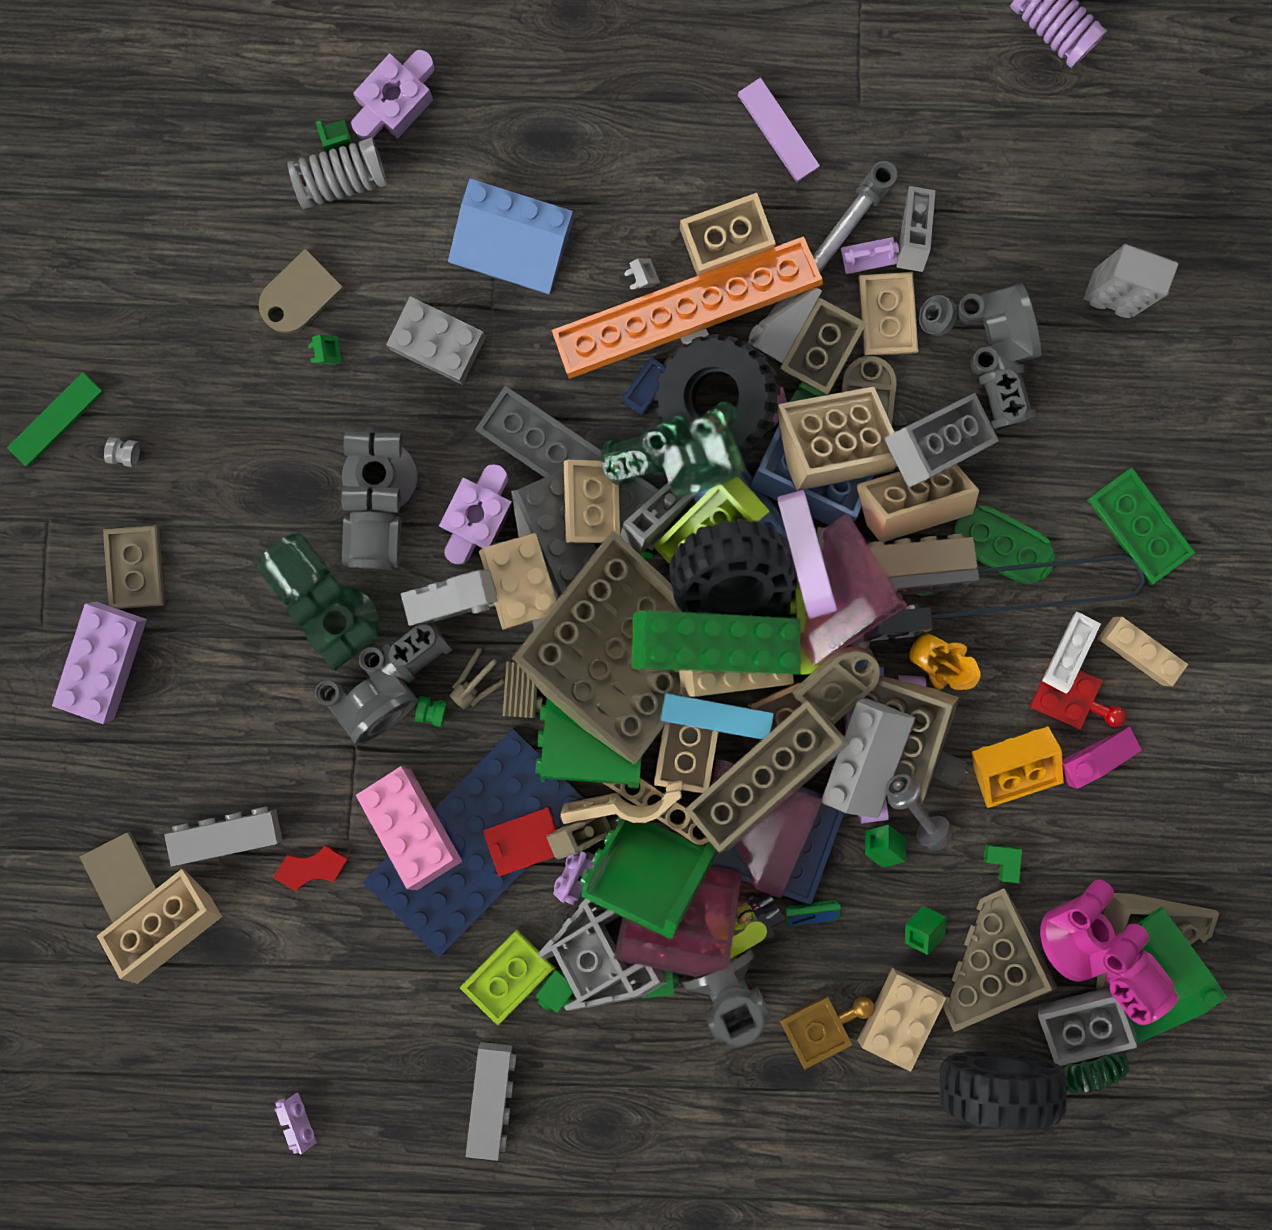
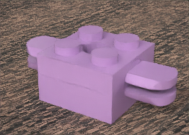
M422 50L415 51L403 65L389 53L354 91L353 94L358 104L363 107L351 122L358 138L362 140L374 138L385 127L398 139L433 101L430 90L423 84L435 69L432 58L427 52Z
M495 464L487 466L477 484L462 478L439 525L441 528L452 533L445 547V556L451 563L465 564L476 545L481 548L494 545L513 507L512 501L501 497L508 482V475L501 466Z

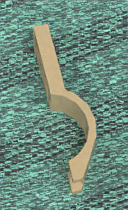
M680 780L667 783L666 792L661 800L653 805L644 807L629 804L618 793L564 803L561 819L563 824L617 814L620 818L633 823H645L658 818L681 798V790L684 787L683 782Z

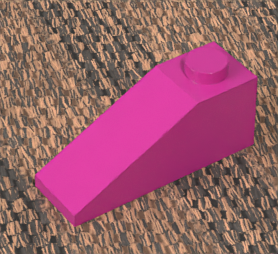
M1128 726L1062 759L1063 775L1070 787L1078 789L1107 774L1142 750L1131 728Z

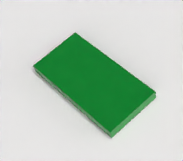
M1132 467L1087 499L1127 555L1133 558L1145 574V579L1150 585L1158 582L1195 554V551Z

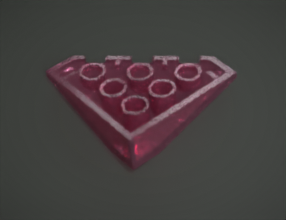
M848 513L826 527L823 532L822 556L837 611L810 619L806 609L805 615L807 620L804 633L801 632L800 645L813 666L827 659L907 606Z
M718 758L709 786H712L735 764ZM798 789L736 844L743 863L747 862L753 876L751 881L755 889L781 898L812 828L822 799Z

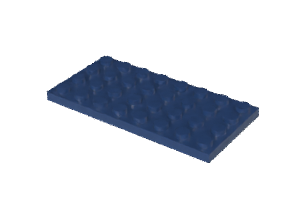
M514 728L434 809L462 862L420 889L410 890L405 887L390 857L387 856L363 881L438 957L527 868L498 876L483 830L539 811L546 806H549L558 830L569 824H563L560 815L564 803L585 799L567 780L545 778V782H541L540 774L536 773L537 757H542V755Z

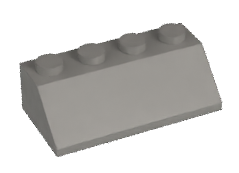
M866 697L859 700L844 737L850 744L837 756L821 803L845 813L878 818L887 797L886 784L895 775L915 717Z

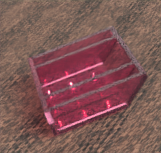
M711 866L672 940L622 916L614 959L694 977L727 969L730 962L742 873Z

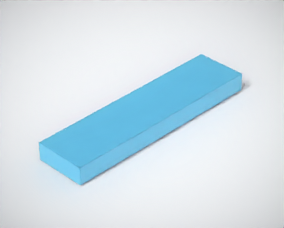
M665 693L660 720L764 739L770 734L773 713Z

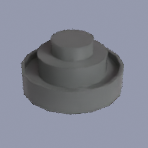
M935 295L929 298L920 309V326L925 332L933 336H941L948 333L957 321V306L953 300L943 295Z

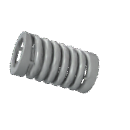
M370 138L358 142L365 167L354 143L349 145L352 162L345 146L339 148L343 168L337 151L335 149L329 151L334 173L327 153H319L324 176L317 156L314 154L310 155L309 161L315 182L305 158H299L296 164L293 161H288L290 178L301 208L313 207L316 202L320 205L324 204L326 200L331 202L335 200V197L342 199L345 197V194L352 196L355 194V191L363 193L365 188L373 190L375 184L379 187L387 186L384 168L374 139ZM301 174H303L306 181V187L303 186Z

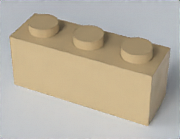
M1112 617L1097 638L1162 686H1173L1188 666L1186 662L1123 617Z

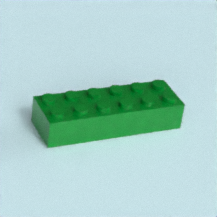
M664 611L633 612L632 669L796 675L799 674L800 619Z

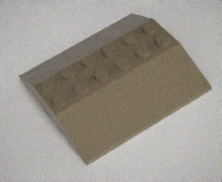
M611 531L512 658L539 690L580 727L632 764H636L666 724L665 721L660 720L665 693L682 696L679 671L632 669L633 612L681 611L675 604L671 583L615 531Z

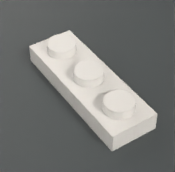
M1076 611L1042 681L1067 693L1072 687L1101 624Z

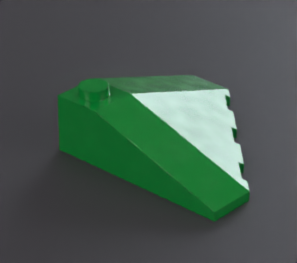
M1162 907L1139 922V925L1149 935L1148 943L1142 950L1150 953L1168 974L1174 984V990L1179 995V999L1170 1011L1151 1023L1141 1025L1131 1019L1137 1037V1044L1207 1013L1227 998L1214 976Z

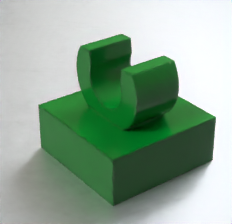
M317 335L312 337L313 342L308 345V348L314 349L315 358L310 359L312 363L327 365L342 363L337 336Z

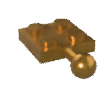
M825 995L780 1018L779 1020L804 1070L852 1046L843 1024L857 1017L866 1019L872 1016L874 1013V1003L867 997H859L855 1000L852 1008L837 1015L828 996Z

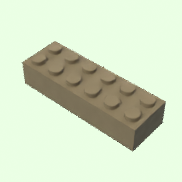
M806 701L691 803L685 811L719 853L728 852L850 743L814 702Z

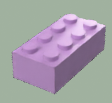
M99 602L86 603L52 706L101 724L114 720L147 619Z

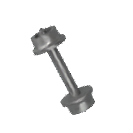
M898 774L890 779L885 788L888 795V803L898 810L907 807L911 810L921 824L916 833L918 842L934 851L945 848L952 838L950 824L942 816H932L929 818L917 802L922 792L921 784L906 774Z

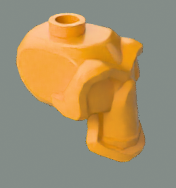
M926 633L914 642L910 650V661L929 676L932 686L939 691L947 684L955 690L971 689L976 686L980 679V670L977 662L972 657H965L967 646L962 643L952 642L948 644L938 637Z

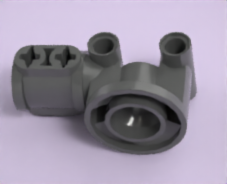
M1020 283L982 295L968 294L964 296L957 308L958 320L963 324H973L976 321L983 320L990 345L989 347L980 348L974 354L970 362V368L972 372L980 376L978 377L980 385H985L994 418L990 422L992 428L998 429L1038 417L1036 409L1031 410L1022 376L1026 371L1024 364H1021V362L1041 357L1038 327L1024 285ZM964 305H973L977 313H966ZM986 356L990 360V367L980 366L978 357ZM1002 380H1004V382H1012V384L1007 388H1005V386H997V384ZM1013 393L1014 396H1011V397L1005 399L1004 401L1002 400V398H1006V397L1010 396V395ZM1009 406L1011 408H1019L1014 414L1003 412Z
M345 431L344 454L348 457L342 470L343 511L352 512L350 515L345 514L343 520V566L375 570H394V568H399L401 517L394 515V513H398L410 501L415 493L418 482L416 464L408 451L402 447L401 433ZM380 462L386 469V477L380 484L370 485L365 481V470L370 464Z
M431 620L417 624L394 643H386L382 646L384 652L374 647L364 649L359 656V663L369 674L370 678L360 683L352 691L331 681H323L316 687V700L330 709L355 745H363L377 738L408 715L418 703V699L405 682H412L416 679V673L441 654L447 655L453 650ZM380 658L379 664L374 667L376 660ZM336 692L335 697L331 700L332 694Z
M751 948L728 961L723 954L696 967L681 980L685 989L710 995L713 1007L705 1014L708 1025L717 1042L722 1043L725 1041L730 1045L736 1046L750 1044L760 1034L763 1023L771 1020L767 1005L758 986L749 990L744 980L754 957Z

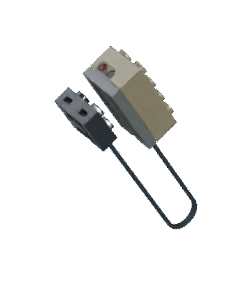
M963 534L949 535L946 537L947 540H937L936 536L921 538V542L911 543V539H900L894 541L893 545H885L884 541L868 543V547L861 548V552L853 556L858 599L959 590L967 587L968 584L979 581L978 573L1112 560H1126L1132 563L1137 568L1140 576L1137 589L1127 595L931 614L930 607L920 608V604L905 605L903 609L895 611L893 606L877 608V611L870 612V616L861 621L864 642L919 636L923 632L933 629L932 619L1128 599L1141 592L1145 584V574L1132 557L1125 555L977 569L973 537L963 538Z

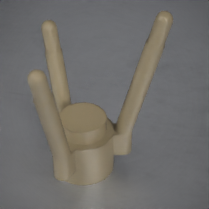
M481 648L476 650L459 680L452 686L455 690L450 694V697L463 709H466L469 705L474 707L481 699L505 684V680L501 679L476 695L478 691L475 686L497 663L495 659L471 683L468 681L464 683L482 652Z

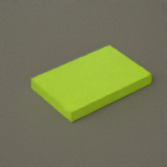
M516 929L460 986V989L493 1022L499 1025L555 966L547 958H539L538 953L540 951Z

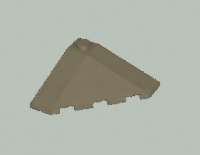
M880 676L874 689L865 697L915 717L894 776L906 774L910 778L916 779L922 788L921 796L917 802L923 805L948 735L959 697L933 688Z
M1005 888L979 900L977 909L980 910L975 926H970L964 943L968 947L963 961H958L952 978L955 984L951 996L946 997L943 1004V1009L954 1032L1058 989L1045 960Z
M1114 893L1113 899L1106 906L1103 914L1111 923L1115 935H1118L1129 924L1139 925V922L1162 907L1190 945L1199 939L1204 943L1211 938L1219 916V912L1212 909L1124 893ZM1106 972L1097 976L1096 990L1110 987L1105 978Z

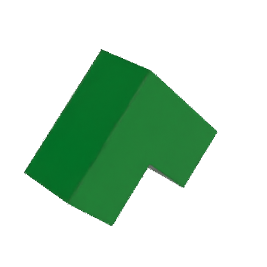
M985 844L984 861L986 863L1000 864L999 880L1019 883L1022 849Z

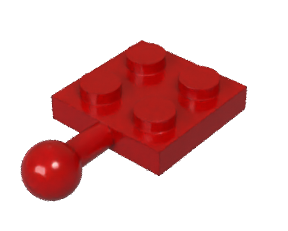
M1050 660V662H1049V664H1048V666H1047V668H1046V670H1045V673H1046V671H1047V669H1048V667H1049V665H1050V663H1051V660ZM1080 670L1071 689L1067 693L1043 682L1041 679L1029 706L1079 730L1089 711L1104 717L1106 723L1112 727H1119L1126 721V712L1123 708L1119 706L1106 707L1094 701L1102 680Z

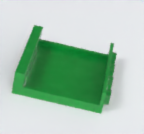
M547 698L546 705L541 704L540 720L545 721L544 731L539 730L538 747L543 748L542 757H537L536 773L540 774L541 782H545L546 778L628 784V788L639 789L641 757L636 764H632L585 731L550 699Z
M618 816L615 831L610 829L604 841L605 848L603 850L598 849L592 862L594 864L591 870L586 869L582 876L580 884L584 886L581 897L672 940L715 860L717 849L710 841H708L706 847H703L652 822L633 823Z

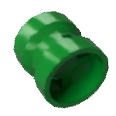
M421 695L416 709L415 722L424 723L429 721L433 726L442 727L448 701L438 700L433 702L430 697Z

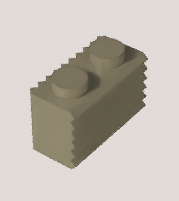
M506 662L503 716L536 718L537 712L541 711V704L543 702V697L538 696V687L516 662Z
M606 816L571 822L548 834L547 840L555 858L559 860L578 854V852L605 839L611 827Z

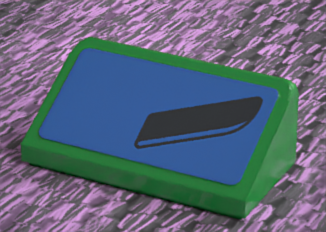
M836 900L813 902L811 905L798 904L784 907L786 925L788 927L839 920L841 911L840 904Z

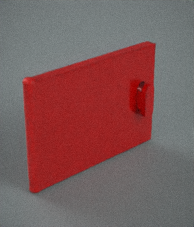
M549 806L483 830L498 876L555 857L547 840V835L557 830Z

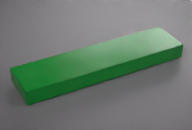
M82 372L7 449L25 467H30L104 391L86 373Z

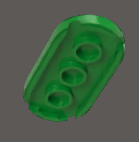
M975 506L973 514L955 520L953 535L963 534V538L973 537L976 560L988 568L1055 562L1052 544L1046 536L994 508ZM1054 566L999 571L998 573L1021 584H1032L1046 578Z

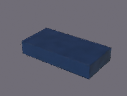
M651 357L620 401L643 416L654 400L655 391H659L660 382H657L659 372L664 373L666 366Z

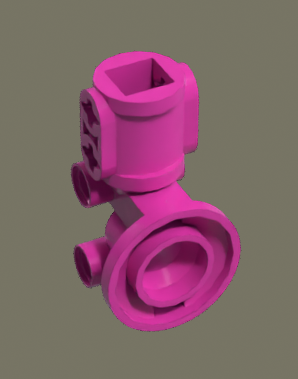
M1095 880L1081 896L1051 909L1045 914L1040 928L1043 949L1055 969L1068 979L1086 981L1106 972L1105 978L1110 984V992L1134 1022L1146 1025L1170 1011L1177 1003L1179 995L1174 990L1171 978L1150 953L1142 950L1149 940V935L1143 927L1137 924H1129L1122 933L1115 935L1109 920L1100 914L1113 899L1114 890L1107 882Z

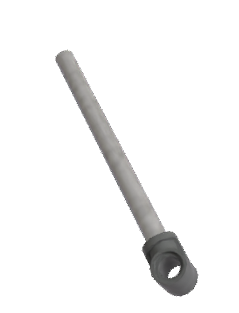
M888 161L877 162L856 189L858 197L813 255L819 272L830 261L871 205L877 206L891 189L897 179V170L892 163ZM876 173H885L888 177V182H879L876 179ZM796 295L779 301L769 315Z

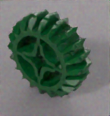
M1120 1051L1062 1065L1061 1068L1067 1076V1092L1091 1093L1094 1090L1110 1087L1111 1084L1118 1083L1119 1080L1124 1079L1129 1072V1060L1126 1052Z

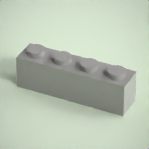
M266 806L252 809V815L242 816L241 812L225 815L226 820L215 822L214 817L198 821L199 826L189 828L188 823L172 826L173 831L164 834L170 865L190 863L282 842L277 810L268 811Z
M481 1042L479 1045L466 1157L498 1161L500 1152H505L507 1135H502L503 1125H508L510 1108H505L506 1098H511L513 1091V1082L509 1081V1072L515 1071L517 1056L512 1054L513 1046L485 1042Z

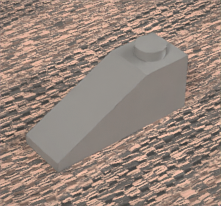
M909 186L898 246L897 268L923 272L931 249L936 190Z
M813 288L802 292L767 316L759 325L752 329L749 335V344L772 361L783 363L822 290Z
M677 474L624 522L620 537L640 555L659 538L694 498L698 490Z

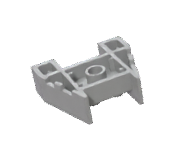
M490 569L474 571L447 579L445 582H438L427 587L401 593L409 626L429 620H434L435 622L471 612L473 614L490 610L489 608L494 607L495 603L498 602Z
M584 899L579 905V909L571 918L566 920L561 930L538 953L539 958L550 959L555 956L577 1000L565 1006L566 1011L644 997L668 983L655 958H645L627 969L605 927L606 924L621 915L587 899Z

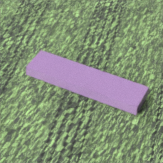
M761 78L738 92L739 98L796 183L819 169L820 165Z

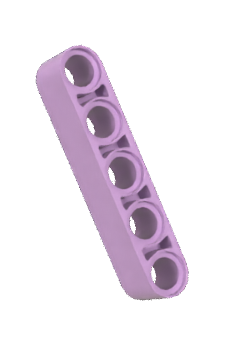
M804 489L777 497L809 618L837 611Z

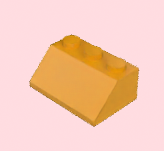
M1049 727L1033 730L1027 734L972 751L974 771L987 808L1064 783L1061 748Z

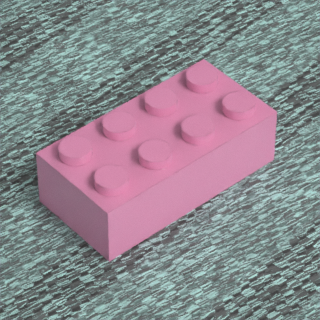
M400 766L356 795L407 889L418 890L462 862L411 769Z

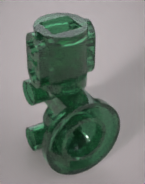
M728 402L718 403L692 424L691 431L693 436L689 438L686 437L690 429L688 421L681 415H673L656 428L644 431L642 436L624 441L618 438L606 441L601 452L603 472L616 485L629 483L632 478L650 473L656 476L666 473L674 496L690 495L721 485L737 477L746 469L731 425L737 418L736 409ZM612 464L619 465L621 469L614 468Z
M292 533L282 538L259 557V563L255 565L257 570L280 600L288 606L286 610L292 619L300 627L304 626L308 642L314 650L321 654L333 670L336 671L350 659L360 656L361 652L371 647L379 637V614L373 601L357 588L340 585L329 574L331 573L329 567L302 533ZM335 610L343 613L347 619L345 630L337 635L331 634L326 627L327 616Z

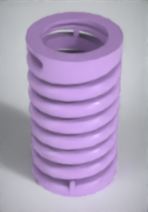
M1014 0L1010 8L1016 14H1023L1022 20L1029 22L1031 29H1037V35L1040 37L1044 36V42L1046 44L1051 43L1053 51L1059 50L1058 55L1060 58L1068 57L1066 63L1071 69L1108 32L1098 21H1094L1084 34L1081 35L1094 18L1091 14H1088L1076 25L1086 13V9L1080 7L1067 19L1079 6L1078 0H1072L1061 12L1060 10L1069 0H1058L1052 7L1050 6L1055 0Z

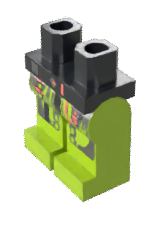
M751 893L745 896L747 900L739 901L734 905L733 909L716 917L714 911L704 916L727 961L758 944L766 936L768 939L775 936L772 928L785 921L770 893L758 899Z

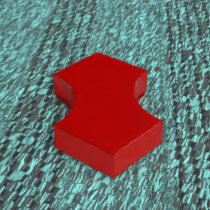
M324 845L317 854L310 857H298L288 854L273 878L294 891H298L304 883L313 879H325L335 882L349 858L327 845Z

